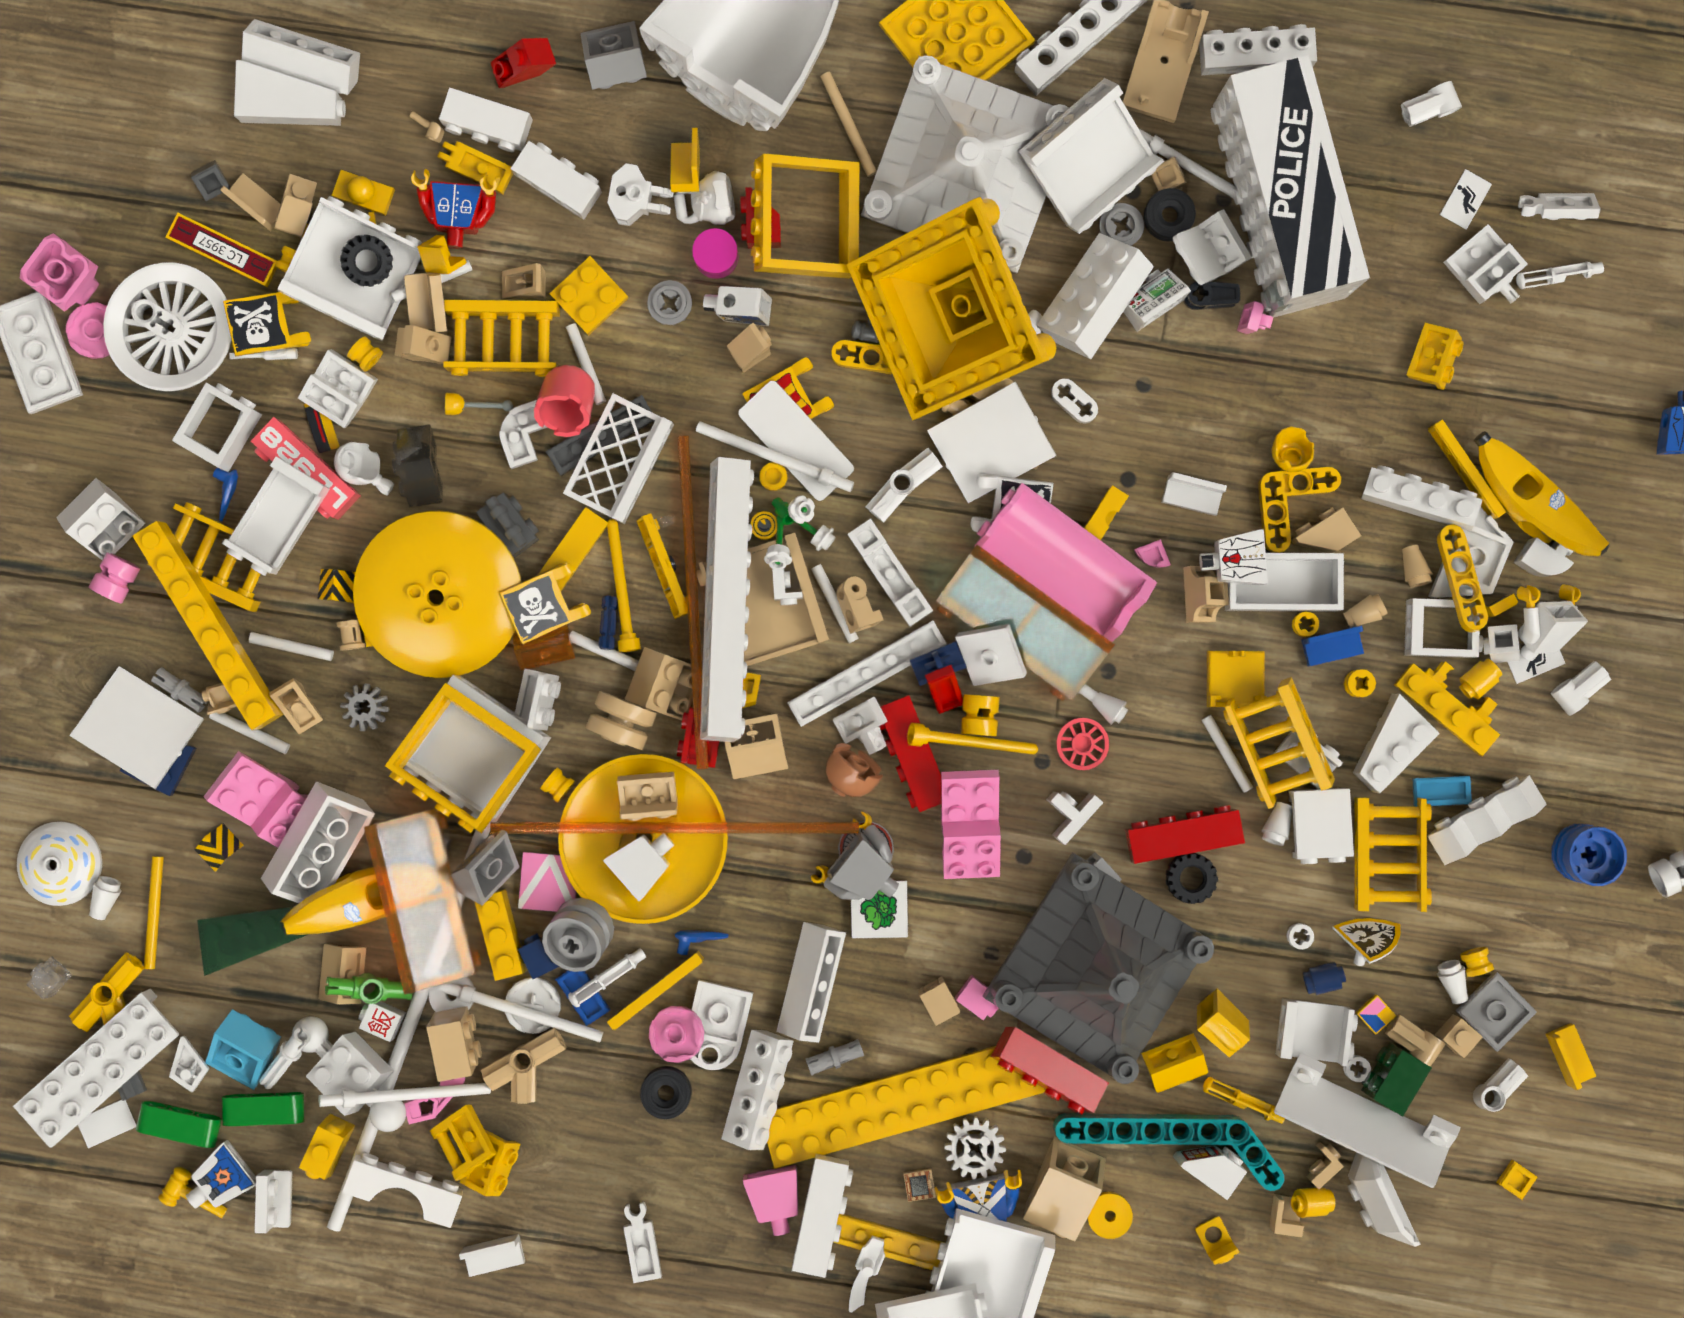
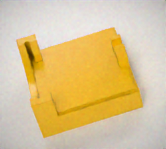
M1207 651V707H1225L1231 698L1235 699L1238 707L1267 698L1265 696V651Z

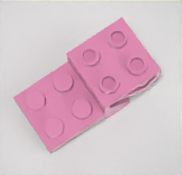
M238 751L203 797L207 802L251 826L258 837L278 848L308 795L299 794L297 792L299 786L280 773H274Z
M999 770L941 772V830L943 833L942 858L944 879L1000 877Z

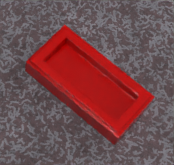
M951 665L925 675L938 714L963 705V697Z

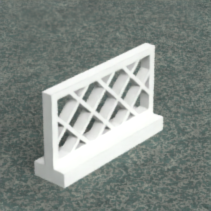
M613 393L563 494L625 524L674 426L673 422ZM615 402L626 406L629 418L617 422L613 421L611 411ZM631 409L640 414L633 416ZM646 416L655 421L649 432L639 435L635 419ZM609 417L611 424L605 425ZM631 421L636 436L620 441L615 426ZM613 428L617 442L601 447L598 438L601 431ZM647 437L644 445H642L641 438ZM638 440L641 449L639 455L627 460L622 445ZM595 443H597L598 449L592 450ZM619 446L623 461L608 466L603 451ZM600 452L605 467L589 472L586 464L588 457ZM634 461H635V463H634V465H633V467H632V469H631V471H630V468H629L628 463H631V462H634ZM625 465L628 473L626 481L614 485L609 470ZM584 467L586 474L580 475ZM606 471L611 486L595 491L591 476ZM588 478L592 493L580 496L572 492L576 481ZM622 487V489H621V491H620V493H619V495H618V494H617V491H616V488ZM613 490L616 501L611 511L600 506L598 494ZM594 496V499H595V502H596V503H594V502H592V501H590V500H588V499H586V498H589V497Z

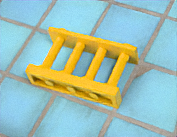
M444 300L445 312L455 320L454 361H443V367L447 371H451V375L467 376L468 371L535 372V376L546 377L550 370L558 366L557 363L549 362L550 321L553 320V317H560V305L557 301ZM469 316H480V320H483L482 362H465L466 320H469ZM497 316H508V320L511 321L510 362H493L494 321L497 320ZM525 317H536L538 321V362H521L522 321L525 320Z
M188 502L184 506L175 503L173 509L184 513L174 534L181 547L194 518L209 525L192 562L193 567L209 593L248 611L257 612L261 602L253 599L255 594L252 592L261 575L259 572L251 568L243 587H239L238 591L228 588L229 582L227 580L237 559L227 553L217 576H213L212 580L202 576L204 572L202 570L203 565L219 531L222 530L232 535L235 529L200 514L202 508Z
M1292 677L1281 680L1276 694L1239 708L1234 698L1228 700L1223 711L1225 720L1229 726L1233 725L1258 786H1256L1259 799L1262 802H1266L1268 809L1273 808L1276 803L1277 797L1275 794L1310 782L1318 783L1321 791L1333 786L1334 775ZM1278 705L1286 707L1289 714L1287 720L1251 733L1248 732L1243 718ZM1288 731L1297 733L1300 740L1298 746L1263 758L1259 757L1254 743ZM1301 756L1308 758L1311 765L1309 771L1272 784L1270 783L1265 771L1266 768Z
M1354 797L1355 910L1369 911V905H1374V902H1417V910L1427 912V905L1432 903L1431 888H1427V821H1431L1432 810L1431 804H1427L1426 798H1417V807L1374 806L1373 803H1369V798ZM1374 817L1417 818V835L1374 834V832H1369V820H1374ZM1374 846H1417V863H1376L1374 860H1369V848H1374ZM1374 874H1417V891H1374V888H1369V877H1373Z

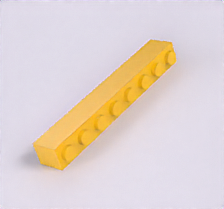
M155 521L134 534L133 538L250 729H262L283 716L284 714L270 697L269 689L168 524Z

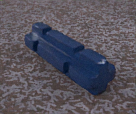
M607 595L602 597L601 604L603 609L600 619V634L602 636L599 637V648L601 650H613L615 646L613 636L616 631L617 613L615 610L617 609V598Z

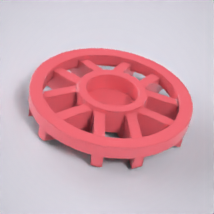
M1077 718L1069 721L1061 728L1057 736L1056 746L1060 758L1066 765L1077 770H1089L1101 764L1107 756L1109 738L1105 729L1098 722L1089 718ZM1083 722L1094 726L1086 733ZM1080 723L1081 733L1076 734L1072 725ZM1098 728L1102 735L1093 740L1090 734ZM1066 729H1070L1073 738L1062 737ZM1103 737L1104 750L1095 745V743L1103 739ZM1061 740L1071 741V747L1061 748ZM1093 748L1102 753L1099 759H1096L1090 753ZM1063 751H1073L1070 760L1064 756ZM1076 754L1082 755L1080 765L1073 764ZM1086 755L1094 763L1084 766Z

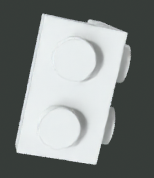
M1224 209L1218 211L1198 226L1178 233L1173 237L1177 252L1183 257L1189 267L1193 279L1200 285L1228 274L1252 258Z
M524 669L515 713L528 721V728L547 731L548 726L552 725L555 716V710L552 709L554 698H558L561 689V683L558 682L559 676Z

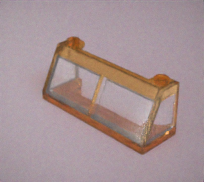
M435 808L374 822L364 827L404 995L475 975L478 971L477 967L481 966L478 950H473L472 946L469 945L456 887L451 876L452 870L443 837L444 829L448 828L447 818Z

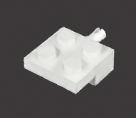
M1489 224L1443 262L1479 304L1498 292H1501L1510 304L1513 303L1520 295L1517 294L1509 283L1519 271L1528 265L1510 243L1506 245Z

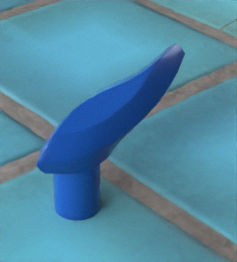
M216 468L213 477L223 482L219 521H223L236 489L238 473L237 470H232L229 473Z
M682 930L674 934L679 939L677 953L681 955H688L690 942L698 943L706 940L728 938V934L698 930Z

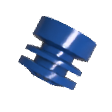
M1573 824L1564 828L1555 837L1552 845V861L1556 870L1567 879L1590 886H1605L1614 882L1623 873L1627 863V850L1623 840L1614 831L1589 824Z

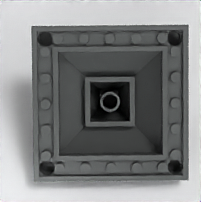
M1072 852L986 989L983 997L996 1005L1001 1011L1008 1012L1109 1074L1117 1082L1129 1084L1138 1076L1139 1066L1137 1059L1177 997L1178 992L1187 981L1193 968H1195L1197 963H1205L1212 958L1214 945L1212 940Z

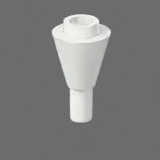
M1085 683L1078 691V693L1093 702L1092 704L1111 725L1114 721L1120 723L1128 712V709L1125 708L1126 701L1101 692L1098 693Z

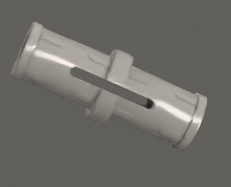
M163 667L159 668L155 673L159 676H153L151 680L154 684L156 683L171 693L173 699H180L198 713L205 707L202 704L208 703V701L205 702L201 693L189 686L188 681L185 679L181 681Z
M856 1039L836 1048L831 1046L828 1051L805 1059L812 1076L832 1067L840 1068L841 1064L863 1057L864 1053L859 1040Z

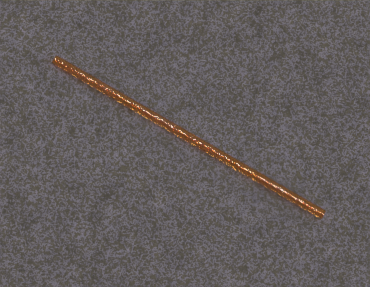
M491 822L490 833L494 834L504 830L507 834H662L663 832L665 834H859V822Z

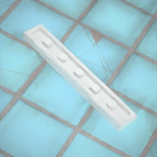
M931 621L787 703L802 727L911 665L909 660L947 644L935 622Z

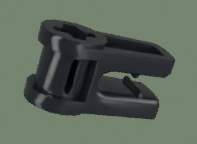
M1195 281L1189 287L1191 292L1183 300L1186 307L1191 310L1232 308L1240 301V286L1236 283L1208 282L1200 285ZM1196 290H1198L1199 295H1203L1200 301H1198L1197 296L1192 295Z

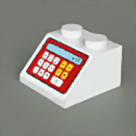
M1213 1145L1177 1151L1173 1155L1180 1167L1226 1200L1229 1199L1247 1173L1241 1166L1244 1161L1226 1146L1223 1150Z

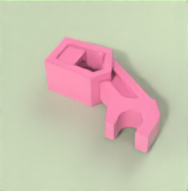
M465 1077L441 1081L440 1086L464 1084ZM452 1097L429 1098L433 1101V1111H429L426 1114H422L419 1103L427 1102L428 1099L404 1101L408 1123L413 1124L436 1118Z

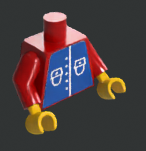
M424 169L425 179L420 180L417 178L416 171L414 170L411 180L417 186L419 204L428 223L434 225L437 231L447 233L446 243L448 248L462 249L464 234L476 235L479 228H483L495 213L496 192L494 190L500 184V178L498 176L494 178V185H490L487 182L488 174H485L480 181V185L430 181L429 186L427 185L430 177L429 171Z

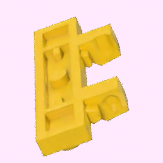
M1446 661L1441 662L1434 671L1428 668L1425 672L1414 663L1410 664L1394 686L1475 753L1483 756L1500 736L1497 731L1489 726L1493 720L1489 715L1498 704L1490 697H1484V703L1480 707L1474 708L1469 706L1467 708L1445 690L1448 687L1443 682L1447 679L1446 674L1450 670H1454Z

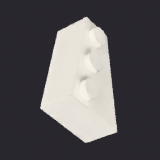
M1391 694L1388 700L1389 703L1353 771V774L1372 793H1381L1440 734L1400 694Z

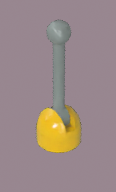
M446 393L445 415H458L465 407L503 408L505 411H510L513 409V403L509 400L503 403L465 402L459 394Z

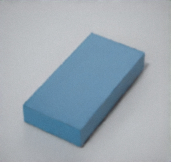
M1470 776L1412 778L1415 807H1417V798H1426L1427 804H1431V806L1461 805L1472 802Z

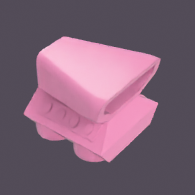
M54 233L42 240L20 270V279L64 312L75 303L84 305L99 286V283L94 278L98 266Z

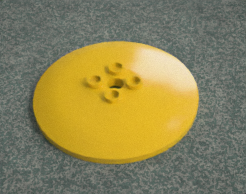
M424 511L396 520L379 532L369 543L356 569L353 600L355 612L365 636L385 659L413 674L425 677L448 678L452 677V675L460 676L481 668L505 648L513 636L515 628L499 593L522 583L518 566L511 552L503 541L488 527L462 514L449 511ZM436 589L442 592L444 600L441 604H434L430 601L429 592Z
M650 754L629 755L599 766L589 773L574 789L565 805L560 820L559 853L564 871L571 885L582 898L595 901L605 908L611 918L636 924L658 923L687 912L697 905L712 889L723 869L728 848L727 823L716 794L694 770L664 756ZM674 772L678 799L676 815H671L668 818L645 817L637 821L620 819L618 776ZM641 830H647L651 833L652 842L664 832L675 844L663 855L670 865L649 892L638 901L603 860L636 840L637 834Z

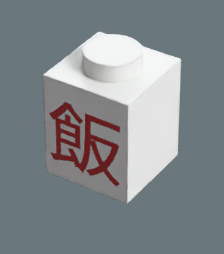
M381 1001L375 1004H365L358 1018L362 1021L359 1029L390 1042L395 1039L406 1012Z

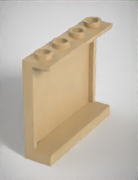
M795 533L785 535L782 545L789 548L790 557H792V562L784 568V571H790L791 588H785L786 593L802 592L803 599H797L796 605H781L780 600H774L773 571L769 564L764 561V557L768 547L775 545L776 540L747 550L751 553V563L749 568H747L750 591L746 596L749 618L748 622L745 623L748 646L747 650L744 651V662L747 663V666L829 641ZM700 562V570L696 571L701 587L706 585L707 562Z

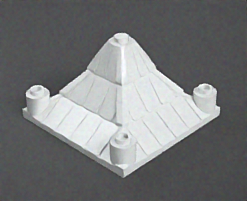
M919 56L914 64L912 77L870 192L865 198L861 217L908 233L974 198L992 199L1000 210L999 220L992 226L993 233L996 236L1009 270L1017 274L1046 197V193L1022 158L1019 150L1068 110L1069 107L1061 104L1053 106L941 65L932 56Z

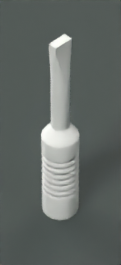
M286 348L236 357L234 353H229L230 359H297L298 351L297 348Z

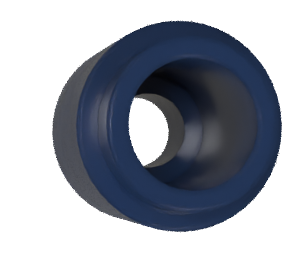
M1335 961L1308 968L1307 972L1302 973L1308 994L1315 993V995L1340 990L1343 989L1342 983L1346 982L1342 965L1337 966Z

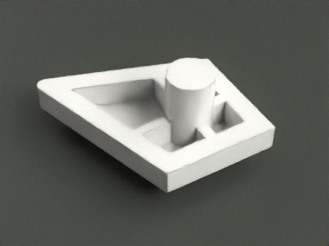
M182 1036L179 1040L169 1077L193 1093L210 1068L186 1036Z

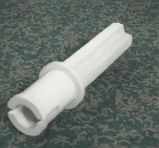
M300 1028L293 1032L288 1041L282 1043L280 1053L260 1078L259 1082L261 1085H264L265 1089H271L291 1063L299 1060L303 1048L311 1040L308 1031L302 1029L300 1032Z

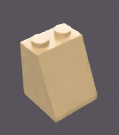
M1054 1136L1025 1203L1023 1219L1033 1226L1042 1227L1054 1232L1061 1238L1076 1241L1102 1192L1106 1158L1071 1143H1064Z

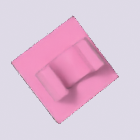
M1256 301L1244 305L1237 331L1250 334L1257 332L1258 329L1265 330V328H1271L1273 317L1262 314L1264 310L1262 303Z

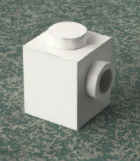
M1517 624L1488 627L1489 638H1483L1484 655L1490 654L1491 661L1494 663L1520 661Z

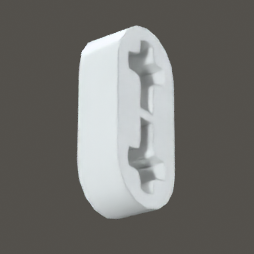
M1060 379L1052 387V399L1072 418L1083 424L1094 420L1098 414L1097 403L1073 381ZM1067 385L1070 388L1068 393L1074 400L1071 401L1066 396L1061 399L1058 396L1060 391L1057 387L1064 388ZM1077 401L1082 406L1089 404L1091 406L1089 412L1092 415L1090 417L1088 415L1081 417L1079 415L1081 409L1075 402Z

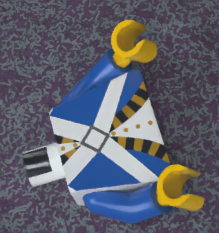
M1005 1170L1004 1176L1002 1173L951 1185L949 1182H946V1190L938 1191L936 1186L934 1191L945 1213L952 1219L957 1208L1007 1222V1218L1013 1215L1019 1199V1187L1022 1185L1021 1171L1017 1170L1018 1174L1013 1177L1008 1176V1170Z

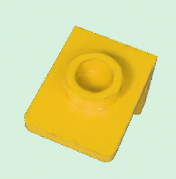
M1219 1216L1195 1227V1231L1214 1265L1226 1263L1239 1253ZM1217 1227L1220 1229L1221 1238L1217 1242L1212 1243L1206 1240L1205 1232L1208 1228Z

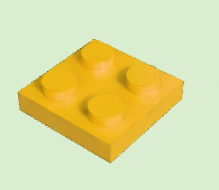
M591 256L549 293L588 336L629 299L626 293Z

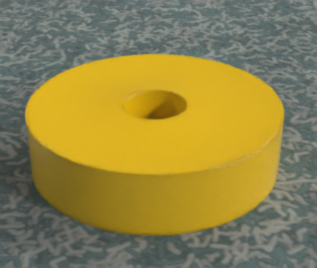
M1115 1192L1100 1193L1087 1220L1091 1229L1098 1236L1105 1239H1115L1121 1237L1129 1230L1133 1220V1213L1128 1201L1122 1195ZM1107 1211L1115 1213L1111 1220L1105 1218Z

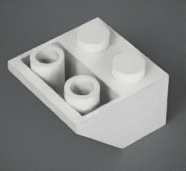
M97 478L56 517L68 535L101 560H103L107 552L115 554L145 524L115 492Z

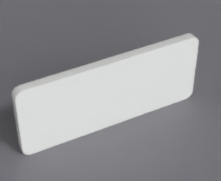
M776 381L768 382L739 410L740 418L769 449L820 469L828 468L835 471V475L845 479L853 473V464ZM788 468L818 501L824 500L837 488L833 485L829 487L818 483L817 479Z

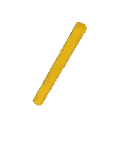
M152 856L144 957L145 969H155L164 860L162 856Z

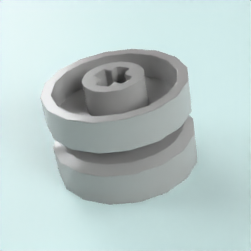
M585 898L570 899L561 905L543 932L542 943L545 952L552 962L563 969L573 972L586 971L596 965L611 942L614 934L613 921L605 908L595 901Z

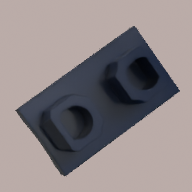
M957 641L909 660L919 686L927 683L926 674L951 665L954 672L967 668Z

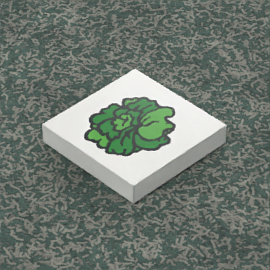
M907 880L896 881L899 883V886L891 897L878 890L871 900L865 898L851 900L852 938L908 937Z

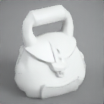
M713 171L705 175L699 181V192H676L674 195L676 216L683 223L692 224L704 220L714 225H724L735 217L732 186L729 176L725 173ZM685 193L691 194V205L694 213L689 217L687 215Z

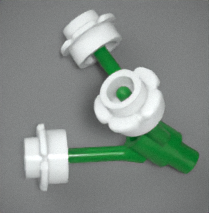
M797 496L788 503L783 502L781 498L777 497L772 501V506L775 508V514L777 515L776 544L768 547L764 557V561L771 568L783 569L792 562L789 548L782 545L784 525H790L795 522L813 534L814 537L811 540V544L816 547L817 551L822 548L827 550L836 537L832 535L833 528L829 529L823 525L819 530H816L807 523L812 520L814 516L813 509L815 508L814 502L810 498Z

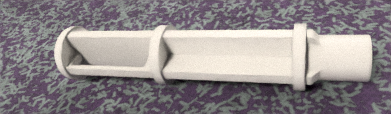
M1587 261L1521 272L1517 274L1516 283L1520 289L1564 282L1566 276L1580 273L1587 279L1594 274L1603 273L1604 266L1602 262L1591 264ZM1546 271V275L1524 278V274ZM1547 279V283L1525 286L1527 282Z
M639 948L632 954H626L623 959L600 975L596 974L594 979L573 993L570 992L568 998L571 1004L575 1007H580V1004L600 990L606 989L607 985L632 968L635 969L637 963L646 958L642 949Z

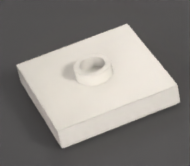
M1009 624L959 632L955 638L973 686L1024 678L1027 674Z

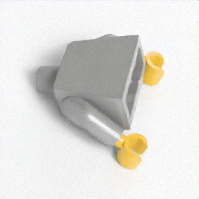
M861 812L865 816V823L860 825L854 818L852 823L855 827L864 829V833L859 831L830 869L824 865L816 866L822 872V878L820 879L817 875H811V880L814 883L823 882L824 887L840 899L860 900L865 898L871 900L878 890L891 897L899 886V883L889 877L894 870L891 863L893 855L886 838L875 825H871V816L868 813Z

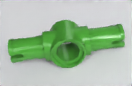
M371 973L353 976L352 979L331 977L326 979L328 984L325 985L326 995H347L351 999H362L368 1004H375L380 1000L386 1001L387 998L412 999V993H410V991H413L412 982L388 981V978H377ZM375 983L373 992L363 994V989L367 984Z

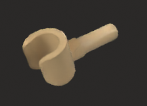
M411 112L410 117L428 129L425 137L440 143L444 135V129L439 124L424 119L416 112Z

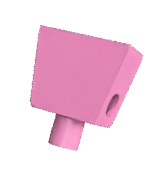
M791 1165L744 1175L743 1184L758 1223L771 1221L774 1236L788 1234L790 1229L787 1218L798 1215L797 1166Z

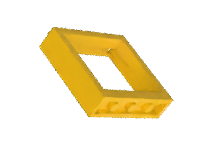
M762 154L755 159L754 170L751 172L752 178L755 179V190L752 191L751 205L755 207L754 218L751 222V234L754 235V246L751 249L754 272L851 278L852 276L846 264L859 258V162ZM772 167L839 173V264L771 259Z
M445 683L391 756L385 767L392 772L389 777L403 786L405 782L409 783L414 787L412 793L424 801L428 797L437 803L434 807L447 817L452 813L460 818L457 824L470 833L476 829L482 834L541 749L537 744ZM450 703H453L524 752L477 819L403 769Z

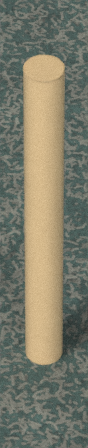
M831 72L822 74L820 77L867 177L876 174L877 170Z

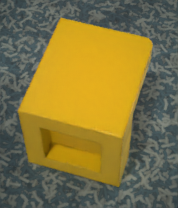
M436 235L417 246L425 272L450 274L467 263L465 257L450 255L444 235Z

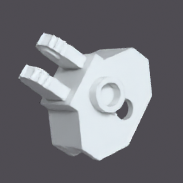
M626 163L612 175L607 203L618 224L630 226L642 215H649V212L663 215L670 214L671 208L663 204L651 203L652 195L671 198L674 192H671V189L653 186L651 182L645 181L637 165ZM621 192H626L625 195L619 196Z

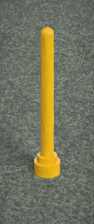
M609 519L607 530L622 635H619L620 640L617 641L619 653L641 650L640 639L636 637V633H633L618 522L615 519Z
M911 723L907 735L908 744L912 746H922L928 742L1024 754H1036L1038 752V746L1034 743L930 731L924 724Z

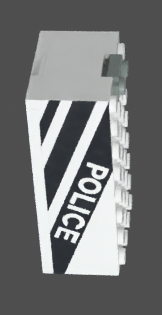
M1306 55L1231 75L1214 102L1213 108H1211V117L1213 123L1219 126V147L1221 151L1226 152L1228 160L1225 162L1226 172L1229 178H1233L1236 187L1232 189L1233 198L1236 205L1240 204L1242 211L1240 224L1242 230L1248 233L1250 242H1247V250L1251 257L1255 259L1257 268L1254 269V275L1257 284L1262 285L1261 300L1264 311H1269L1270 316L1274 318L1347 298L1366 282L1370 276L1310 56Z

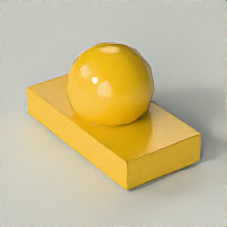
M341 170L332 197L386 216L395 189L372 181L367 177Z

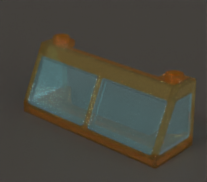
M979 545L974 547L935 601L939 605L936 610L950 619L952 616H955L974 630L1009 624L1024 666L1052 687L1050 693L1061 701H1064L1065 698L1068 700L1074 699L1115 646L1114 643Z

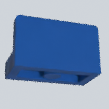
M1358 626L1302 639L1307 666L1364 654L1359 632L1363 631V627Z

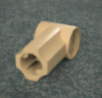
M1397 1014L1388 1024L1385 1032L1389 1038L1408 1049L1412 1056L1430 1067L1446 1045L1436 1036L1425 1029L1424 1031L1400 1014Z

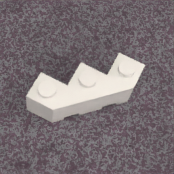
M1530 775L1520 780L1516 776L1505 781L1502 784L1503 788L1486 798L1479 797L1468 804L1469 808L1451 819L1446 817L1434 824L1436 829L1427 837L1444 865L1468 856L1478 845L1502 836L1513 824L1535 816L1547 805Z

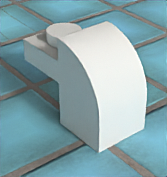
M1533 538L1527 541L1513 563L1532 575L1539 577L1552 576L1565 572L1574 564V562L1565 557L1566 555H1571L1573 551L1556 541L1550 547L1540 539Z

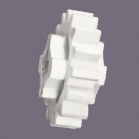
M974 1116L973 1123H969L966 1118H963V1126L961 1127L954 1123L953 1127L956 1132L954 1134L947 1132L946 1134L951 1143L944 1144V1148L951 1151L946 1155L947 1161L954 1160L951 1165L952 1169L956 1170L960 1167L962 1177L967 1172H970L973 1180L976 1179L977 1173L980 1172L986 1178V1170L988 1169L996 1172L997 1169L994 1163H1003L1004 1160L999 1153L1006 1152L1005 1146L999 1145L1004 1140L1003 1135H995L998 1131L997 1125L989 1128V1119L986 1118L981 1124L977 1116ZM981 1130L982 1132L979 1134H970L968 1131ZM958 1139H960L963 1143V1149L957 1155L956 1144ZM968 1140L975 1145L979 1144L982 1155L974 1150L970 1152ZM993 1140L994 1148L990 1157L987 1153V1146ZM971 1161L981 1163V1165L972 1166L968 1164Z

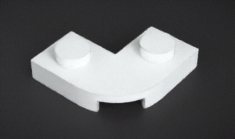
M537 400L513 408L502 423L500 440L511 469L538 460L529 434L547 427L545 425L540 427L534 418V407Z

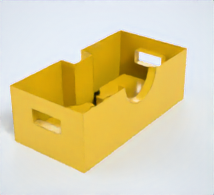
M1112 485L1084 529L1101 540L1108 530L1109 524L1116 513L1120 511L1129 495Z

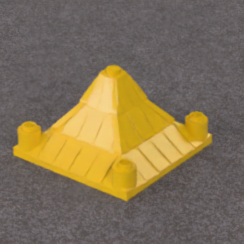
M974 198L846 264L912 421L1034 366L1047 362L1056 353L1054 339L1046 333L1036 334L1035 329L1032 327L1030 317L1022 303V298L1012 279L1007 262L1002 255V250L992 229V226L999 220L1000 210L992 199Z

